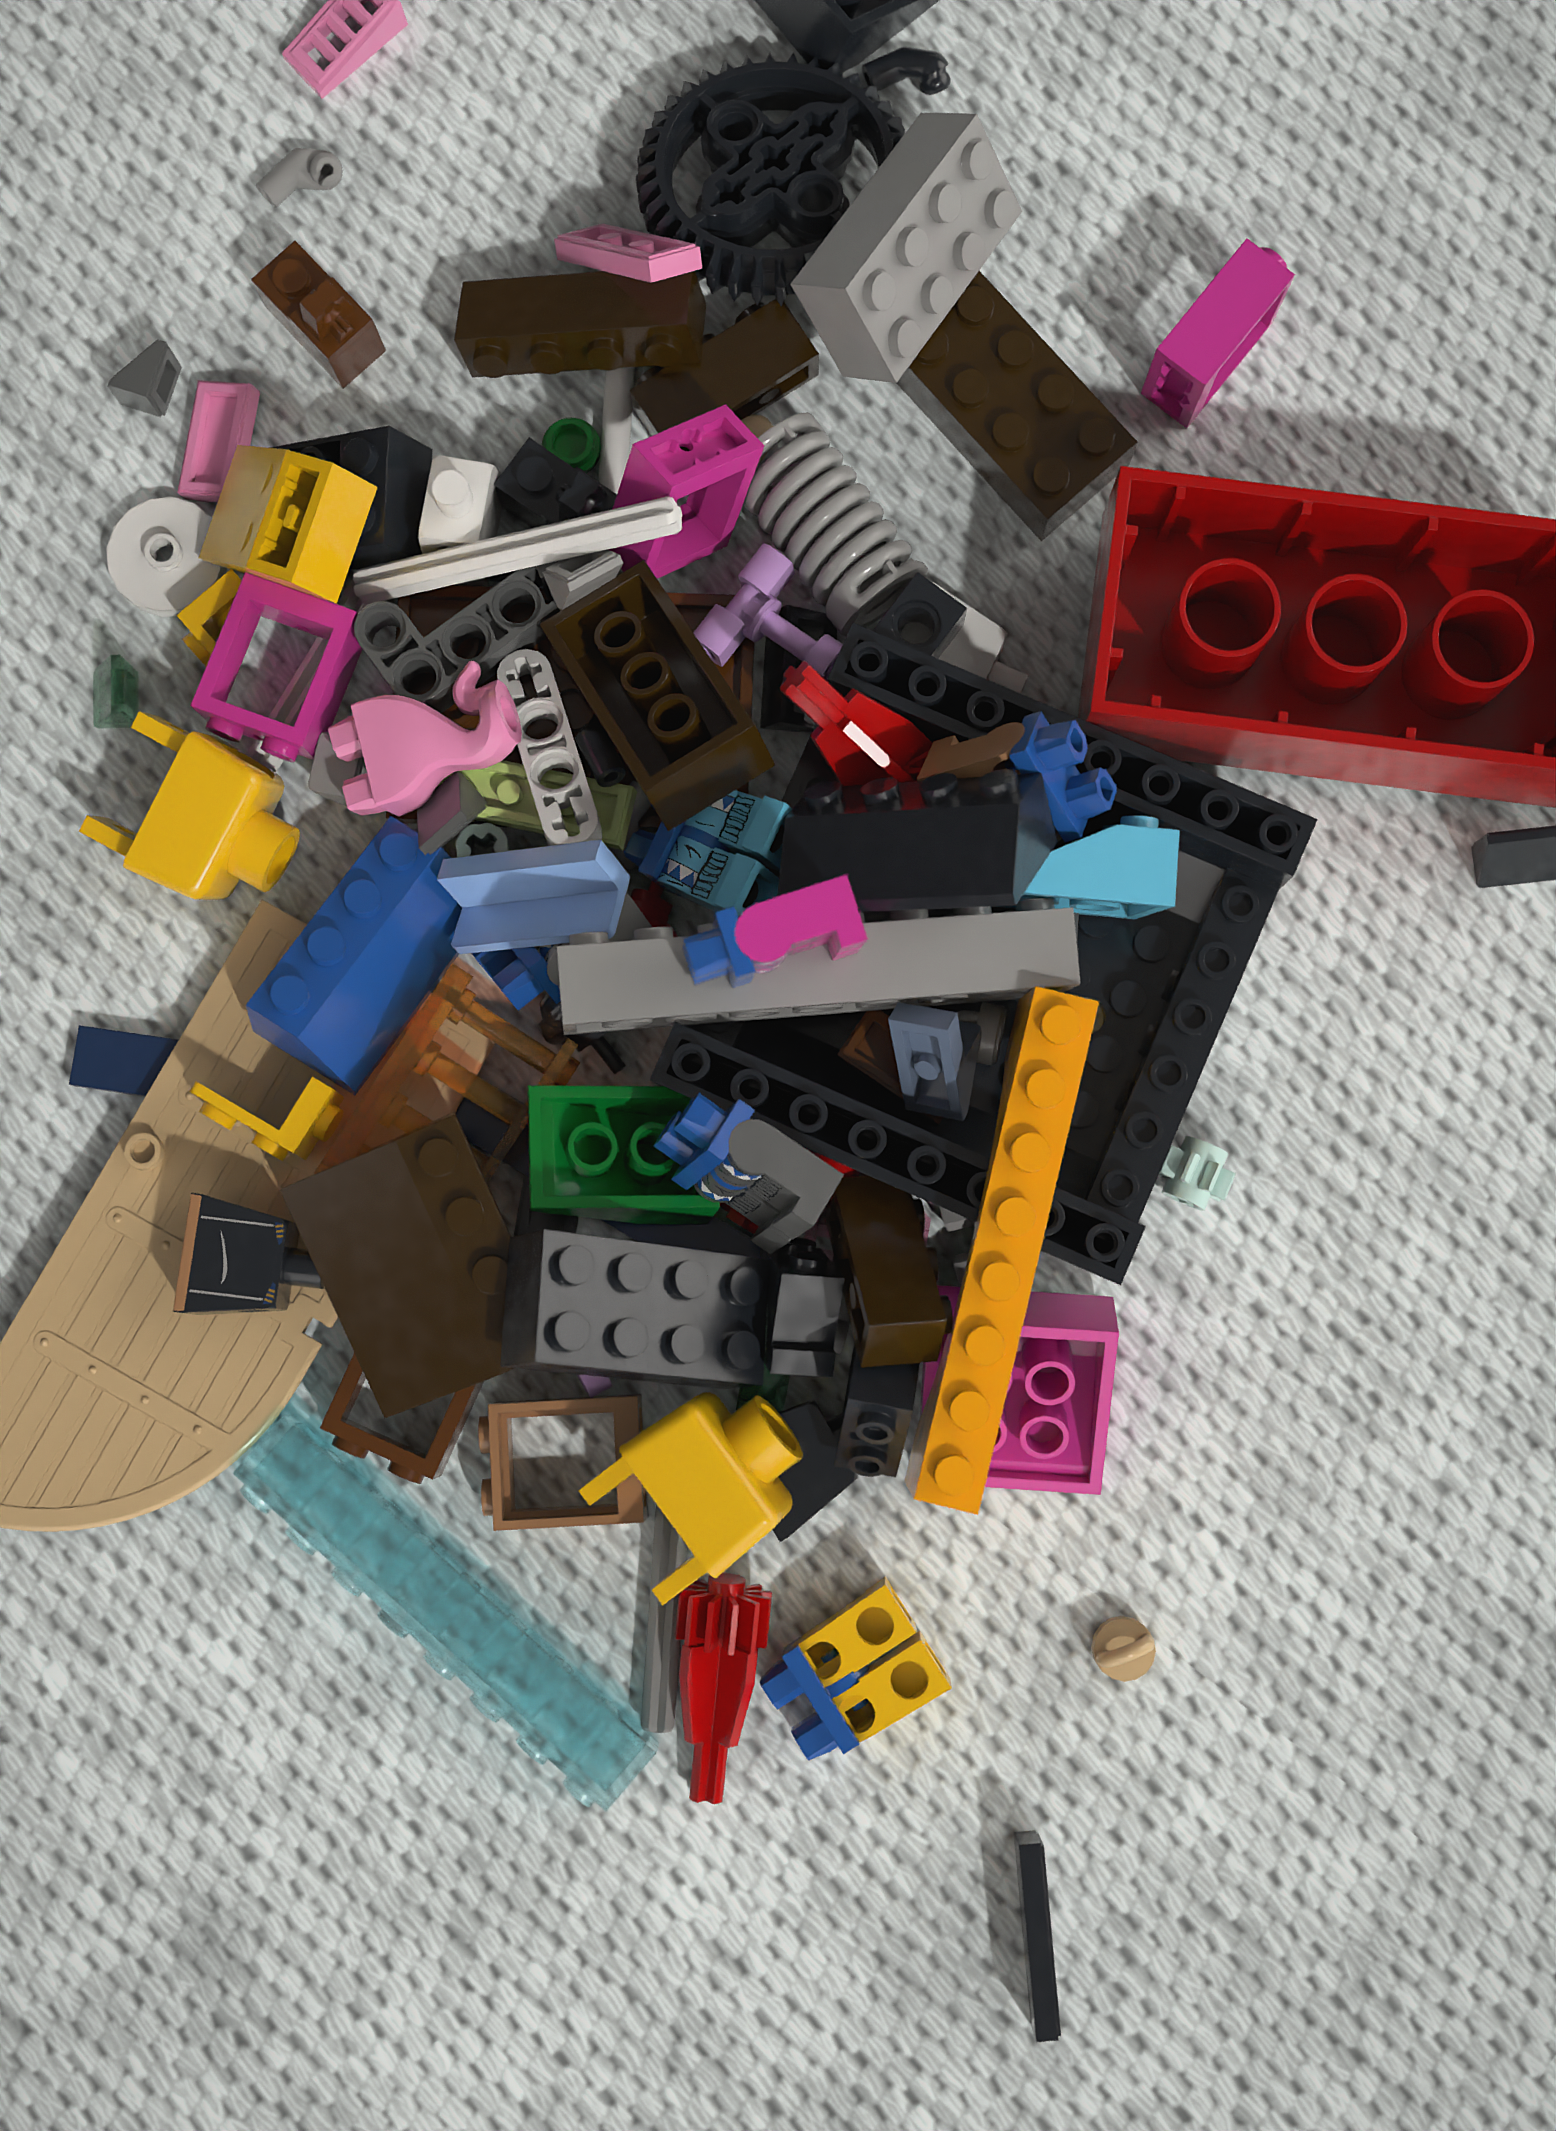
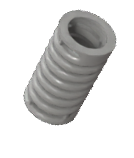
M809 412L796 414L776 424L758 437L764 445L762 455L781 440L786 445L773 453L755 471L744 500L745 506L750 513L758 516L759 526L762 530L772 535L773 545L776 549L784 552L785 556L793 563V568L799 571L800 581L803 585L812 589L815 601L826 607L827 617L842 636H847L852 623L867 628L883 617L916 573L919 572L926 577L928 568L923 562L914 561L912 558L909 559L912 553V546L909 542L904 540L893 541L897 534L896 525L890 520H882L884 511L879 503L868 502L870 498L869 489L863 484H855L856 472L852 467L842 465V453L836 448L829 447L830 438L814 416Z

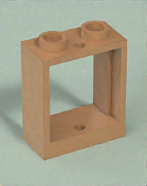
M642 1394L507 1401L488 1404V1416L479 1417L478 1438L481 1454L490 1453L491 1478L482 1479L481 1504L483 1516H493V1531L643 1523L648 1518L647 1493L635 1474H632L617 1486L618 1503L516 1509L512 1418L613 1412L615 1459L617 1461L622 1457L619 1446L643 1431Z

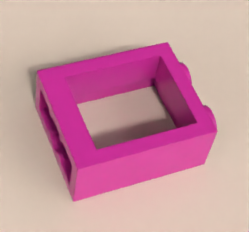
M1246 238L1156 348L1140 394L1187 429L1273 323L1295 276L1287 268L1283 258L1274 250L1267 247L1259 248Z
M723 405L632 445L613 509L668 496L672 497L677 503L678 499L686 495L689 496L687 502L680 506L683 516L681 518L682 529L679 533L608 549L621 556L623 565L620 569L623 572L645 560L658 579L728 546L764 445L727 405ZM680 447H686L690 451H684Z
M245 572L190 705L207 721L205 729L221 738L236 743L240 742L242 735L262 741L261 750L288 762L294 763L297 755L314 760L318 738L321 733H329L328 728L334 722L363 650L358 643L354 630V623L358 615L357 611ZM261 616L329 640L294 727L226 703Z

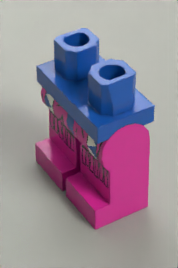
M846 874L754 904L745 909L739 918L735 906L715 912L713 929L683 938L684 945L682 949L694 986L728 975L732 988L751 983L755 973H769L778 968L787 956L827 944L832 960L858 953L868 938Z

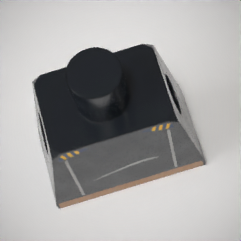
M191 1193L173 1312L210 1315L286 1311L289 1306L292 1285L324 1289V1285L308 1250L297 1248L299 1231L294 1222L203 1194Z

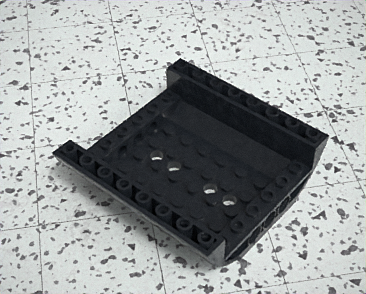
M852 623L830 672L828 682L843 697L853 688L905 716L932 743L933 741L953 735L956 736L959 742H964L987 735L997 727L1007 723H1022L1025 716L1039 711L1042 712L1049 725L1076 720L1086 736L1088 746L1083 762L1075 764L1080 774L1098 768L1106 769L1116 784L1117 792L1111 809L1088 818L1081 838L1064 842L1062 839L1056 843L1053 849L1061 848L1098 833L1104 825L1120 824V819L1124 816L1154 817L1159 819L1158 828L1180 830L1175 907L1138 919L1079 914L1077 952L1080 985L1064 992L1099 1001L1098 1006L1103 1012V1024L1099 1030L1091 1034L1041 1251L1121 1285L1146 1227L1138 1222L1279 889L1294 877L1318 819ZM815 724L813 731L818 727L817 724ZM809 737L781 800L792 809L804 796V792L809 787L825 781L839 782L811 737ZM781 825L770 847L771 852H775L783 844V825ZM766 867L779 878V871ZM754 880L742 905L744 908L749 907L757 898L758 884L756 880ZM1016 1000L987 1002L1002 1005L1004 1009H1007L1001 1048L997 1063H994L993 1066L976 1063L968 1113L963 1121L944 1117L937 1126L918 1112L905 1110V1105L902 1101L836 1057L866 1011L697 1025H681L675 1022L649 1080L691 1099L700 1093L724 1111L740 1099L755 1110L750 1119L761 1120L770 1124L802 1147L966 1219L977 1222L998 1119L1003 1085L1004 1060L1018 1002ZM982 1002L927 1007L956 1013L962 1010L980 1012ZM894 1009L881 1011L890 1016Z

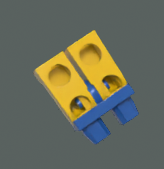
M886 1576L837 1613L784 1647L782 1659L777 1661L761 1677L759 1682L777 1710L805 1693L816 1710L815 1713L791 1729L795 1741L808 1760L829 1753L839 1747L844 1755L858 1746L859 1742L870 1738L952 1689L949 1675L921 1631L916 1633V1623ZM899 1644V1647L868 1666L869 1663Z

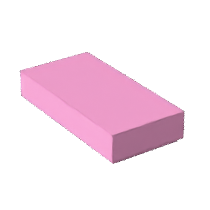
M198 380L177 492L184 499L218 502L237 445H251L260 391L252 384Z

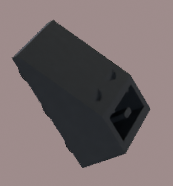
M389 425L270 447L287 449L332 462L378 487L349 569L358 570L422 554L418 536L432 464V448Z

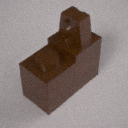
M293 241L251 279L265 307L342 389L386 351L373 319L296 241Z

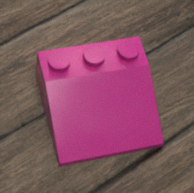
M937 1285L939 1294L949 1297L952 1314H954L961 1287ZM1031 1291L985 1487L1101 1495L1119 1338L1113 1297ZM948 1334L943 1335L938 1361L923 1363L920 1416L933 1385Z

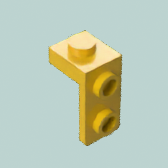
M314 1077L308 1082L279 1130L195 1081L189 1091L205 1101L198 1112L230 1131L237 1120L252 1128L257 1133L251 1143L281 1161L285 1160L289 1151L306 1160L318 1140L326 1142L332 1136L344 1113L339 1108L344 1097Z

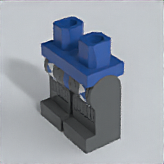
M698 1093L691 1099L683 1112L678 1111L671 1117L656 1140L654 1147L680 1164L671 1180L686 1190L694 1185L696 1191L703 1198L711 1202H725L752 1221L758 1228L751 1241L769 1254H772L789 1243L791 1239H795L815 1225L842 1179L843 1174L770 1124L761 1120L750 1119L755 1110L740 1099L724 1111Z

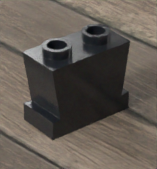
M796 1237L772 1254L761 1248L760 1258L769 1259L764 1359L766 1367L770 1374L833 1377L836 1357L834 1343L845 1281L844 1276L821 1248H816V1242L813 1240Z

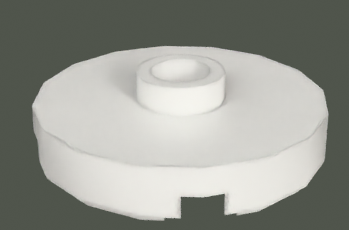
M175 497L148 499L129 509L113 527L106 548L108 572L118 591L141 611L161 617L176 616V613H180L227 571L225 567L198 558L212 518L196 504ZM166 546L173 547V555L169 560L164 562L157 561L156 556L161 548Z

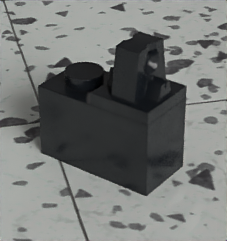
M530 437L494 483L502 508L531 528L612 510L617 496L616 493L580 468H573Z

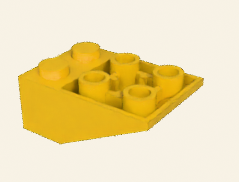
M237 445L198 558L244 574L246 572L337 604L378 487L332 462L287 449Z

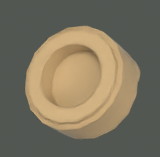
M1126 1616L1109 1618L1100 1624L1093 1635L1091 1644L1093 1659L1103 1673L1115 1680L1123 1682L1137 1680L1146 1674L1154 1663L1156 1653L1154 1638L1148 1629L1134 1618Z

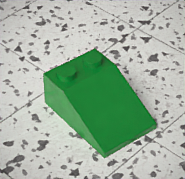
M528 1085L530 1211L657 1225L708 1224L720 1208V1202H711L703 1198L696 1191L694 1185L686 1190L671 1180L680 1164L654 1147L656 1140L671 1117L678 1111L683 1112L691 1098L664 1086Z

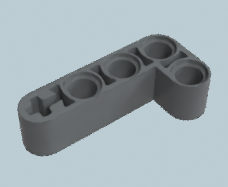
M556 562L515 571L424 638L405 612L396 604L387 601L373 602L365 606L358 613L354 623L355 636L370 662L395 695L417 700L439 713H443L455 704L452 693L454 682L469 661L477 662L481 668V675L475 687L477 688L497 674L500 662L507 655L517 650L531 649L547 637L540 624L562 611L557 607L543 575V572L546 571L545 568ZM539 587H544L547 597L551 595V603L545 604ZM517 603L533 605L535 607L534 613L527 621L512 623L505 619L507 611ZM386 626L400 628V635L393 644L387 647L373 645L375 634L380 629ZM469 638H480L486 642L484 650L477 657L463 659L457 656L459 645ZM420 673L436 675L434 687L429 692L422 695L408 693L409 683L416 675Z

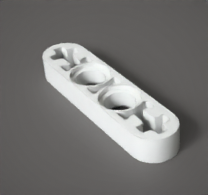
M530 649L517 650L507 655L500 662L497 678L508 688L517 709L522 731L521 742L517 745L548 846L602 840V829L551 665L546 656L538 651ZM531 674L538 698L526 701L519 677ZM546 718L558 724L556 731L545 739H533L525 734L527 727L538 719ZM561 767L573 772L572 780L562 788L549 789L540 784L542 776L553 768ZM572 806L580 834L568 837L560 810Z

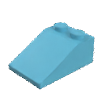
M1121 817L1120 824L1104 825L1098 833L1051 851L1019 901L1052 898L1054 899L1055 909L1073 907L1074 913L1082 915L1138 919L1175 907L1180 830L1158 828L1159 819L1154 817ZM993 906L1004 908H1016V906Z

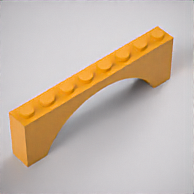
M1037 986L1018 1000L1004 1060L1001 1100L991 1157L971 1248L953 1314L952 1331L947 1336L933 1385L918 1421L904 1480L915 1500L976 1515L979 1514L1099 1001Z

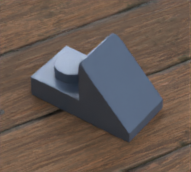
M898 1002L888 1021L905 1110L963 1121L969 1108L982 1036L981 1026L958 1021V1014L956 1012Z

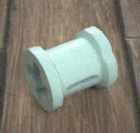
M491 823L471 824L461 831L456 840L457 858L474 856L470 847L475 842L481 846H486L490 841L495 842L493 847L495 853L511 851L507 836L499 827Z

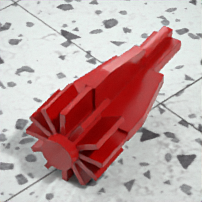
M803 661L797 669L790 666L785 671L783 676L787 680L779 688L818 725L810 737L841 786L865 785L874 779L893 777L898 782L917 781L932 742L910 720L853 688L843 697L806 661Z
M722 1573L717 1578L709 1575L708 1582L699 1578L679 1593L675 1639L684 1640L679 1670L684 1740L694 1744L689 1799L696 1803L707 1801L713 1805L723 1802L728 1748L738 1746L755 1684L758 1648H767L772 1601L771 1591H762V1585L760 1584L745 1586L746 1579L744 1577L731 1573Z

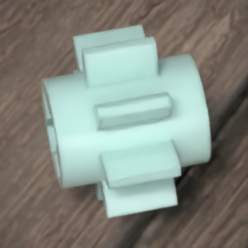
M1185 1136L1180 1149L1171 1145L1159 1176L1167 1178V1181L1161 1193L1179 1203L1205 1211L1210 1198L1219 1202L1220 1200L1225 1201L1236 1176V1173L1223 1168L1228 1153L1203 1140Z

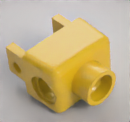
M139 711L131 728L177 752V755L137 833L108 817L90 815L86 816L79 832L125 856L123 863L125 869L191 899H225L233 893L239 879L264 893L271 890L291 862L300 838V830L272 815L284 792L285 786L282 778L274 771L217 736L195 731L190 733L160 716Z
M703 1392L619 1446L622 1457L578 1491L588 1505L591 1506L632 1474H635L694 1554L651 1589L660 1603L664 1605L705 1573L717 1578L766 1536L789 1513L793 1505L792 1497L778 1476L802 1459L803 1452L796 1436L786 1421L761 1396H755L731 1414L718 1396L710 1392Z

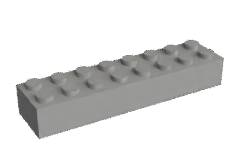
M1040 898L1019 901L1016 908L1006 910L1004 913H992L991 907L953 908V913L943 915V917L928 918V909L894 910L889 912L890 918L883 919L882 922L865 923L864 913H860L868 940L858 953L832 960L828 945H821L787 956L778 968L769 973H755L751 983L732 988L728 975L694 986L682 949L684 945L683 938L690 936L673 937L671 927L638 929L634 931L632 941L608 942L607 932L569 935V945L557 946L564 1035L671 1027L675 1022L681 1025H697L894 1009L898 1002L927 1007L1016 1000L1023 997L1035 986L1064 993L1080 985L1073 907L1055 909L1054 899ZM713 923L698 926V933L696 934L712 930Z

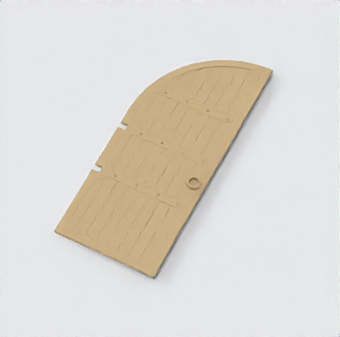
M261 900L0 1342V1528L58 1532L96 1528L127 1521L153 1512L192 1493L218 1476L252 1447L285 1408L322 1346L321 1342L305 1334L310 1322L314 1318L322 1322L326 1327L332 1328L338 1316L325 1287L324 1289L293 1285L291 1287L289 1306L286 1311L210 1315L173 1312L191 1193L203 1194L294 1222L281 1194V1188L452 1112H456L500 1036L501 1031L437 995L430 993L354 1096L252 1030L245 1005L307 925L268 902ZM314 1077L344 1097L339 1106L344 1113L332 1136L326 1142L318 1140L306 1160L289 1151L285 1160L281 1161L251 1143L257 1133L252 1128L237 1120L230 1131L198 1112L205 1101L189 1091L195 1081L279 1130L308 1082ZM299 1233L297 1248L307 1249Z

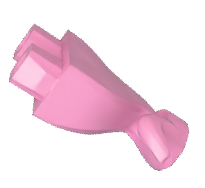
M469 661L454 682L452 690L453 699L462 713L479 716V723L474 730H467L426 704L405 696L382 695L351 704L353 715L328 728L332 748L337 757L346 762L363 757L367 773L343 782L342 789L348 809L361 816L388 811L400 817L423 806L439 783L451 773L461 770L488 768L501 762L512 752L516 744L521 742L522 737L517 709L506 685L500 680H495L476 689V683L481 675V668L475 661Z

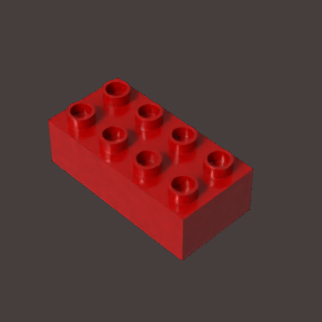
M1120 466L1102 515L1078 718L1180 761L1556 808V519Z

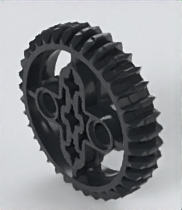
M769 52L765 62L753 63L746 54L744 62L740 67L733 68L724 61L720 74L714 75L703 70L699 79V85L684 81L682 91L680 92L681 97L668 95L666 105L664 106L665 111L654 112L652 128L645 129V137L642 141L643 147L639 148V156L637 158L638 174L636 175V187L639 194V210L643 214L645 227L649 234L694 243L695 246L700 247L702 269L695 270L698 281L706 278V285L709 287L711 294L725 286L728 287V293L733 301L745 292L752 294V298L757 306L764 295L775 296L780 306H782L787 295L796 294L791 286L792 281L850 207L849 199L844 194L839 180L845 174L847 164L852 159L854 141L858 139L865 146L876 162L877 168H879L904 136L905 128L902 125V118L894 117L891 102L880 101L876 86L862 88L858 73L843 78V73L838 63L824 70L821 69L817 57L806 65L798 63L794 53H792L787 62H776ZM786 110L795 112L779 124H775L761 111ZM701 137L702 155L710 165L712 174L703 184L702 194L699 196L695 207L696 215L689 218L675 200L673 172L684 153ZM773 231L778 233L793 247L771 250L752 248Z

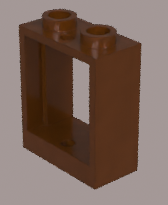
M354 1353L320 1429L335 1435L331 1444L348 1454L365 1459L368 1451H371L390 1460L391 1462L387 1470L405 1480L421 1484L424 1476L432 1480L442 1476L484 1381L455 1392L426 1455L348 1419L366 1380Z

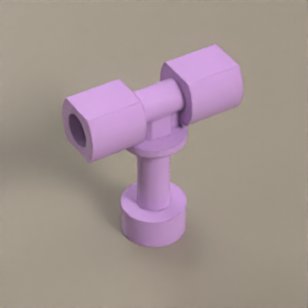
M763 543L739 573L738 578L741 588L726 608L715 604L693 633L711 660L721 667L724 666L745 637L753 642H757L764 636H767L801 661L808 662L828 681L830 672L843 644L828 634L815 641L779 616L781 601L776 598L794 576L795 572L793 563L768 544Z

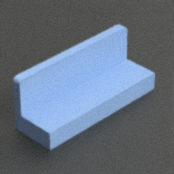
M600 839L443 859L437 880L462 907L451 946L459 954L569 943V935L586 932H607L608 939L615 935L630 875Z

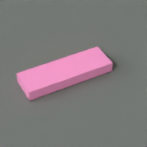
M599 224L558 235V238L554 239L557 260L652 283L702 269L700 247L695 246L694 243L616 226Z

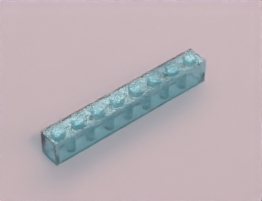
M296 1414L283 1416L233 1472L244 1483L240 1488V1492L247 1501L263 1513L268 1514L271 1509L290 1525L285 1532L299 1548L310 1555H314L318 1550L335 1566L331 1572L332 1576L343 1588L357 1597L364 1592L382 1608L377 1613V1616L387 1628L401 1638H406L408 1634L414 1637L427 1649L423 1657L438 1674L447 1680H452L454 1676H457L474 1692L470 1696L473 1705L493 1722L497 1723L503 1718L520 1734L516 1741L522 1750L539 1764L544 1765L547 1760L553 1763L567 1776L563 1780L566 1789L585 1806L591 1807L596 1802L604 1811H607L657 1753L660 1742L650 1733L642 1730L640 1724Z

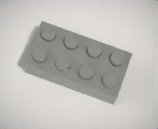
M920 113L792 281L791 286L843 377L897 383L1022 213L977 114Z

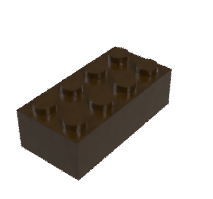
M980 271L975 275L897 382V385L1040 541H1043L1116 478L1120 466H1129L1138 443Z
M645 560L637 563L616 576V578L540 624L562 663L668 832L775 766L756 725Z

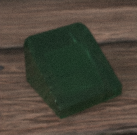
M120 654L110 655L95 669L93 674V725L98 729L129 728L139 712L138 671Z

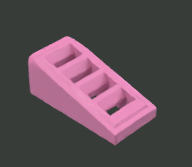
M328 0L282 52L283 58L317 95L323 99L408 25L402 4L399 0ZM368 1L377 8L373 15L363 7ZM350 16L362 27L356 34L344 22ZM332 32L345 45L340 53L326 39ZM314 47L330 63L324 71L307 54Z

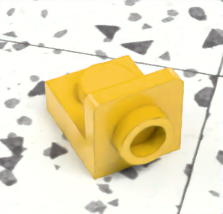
M232 569L176 615L190 630V633L182 639L183 642L205 666L208 664L216 644L215 640L219 637L242 581Z

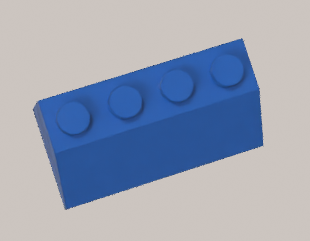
M390 816L245 1005L253 1032L355 1096L459 955L451 946L462 907L437 880L443 859L451 858L448 853L441 847L431 855L429 853L424 855L419 849L418 832Z

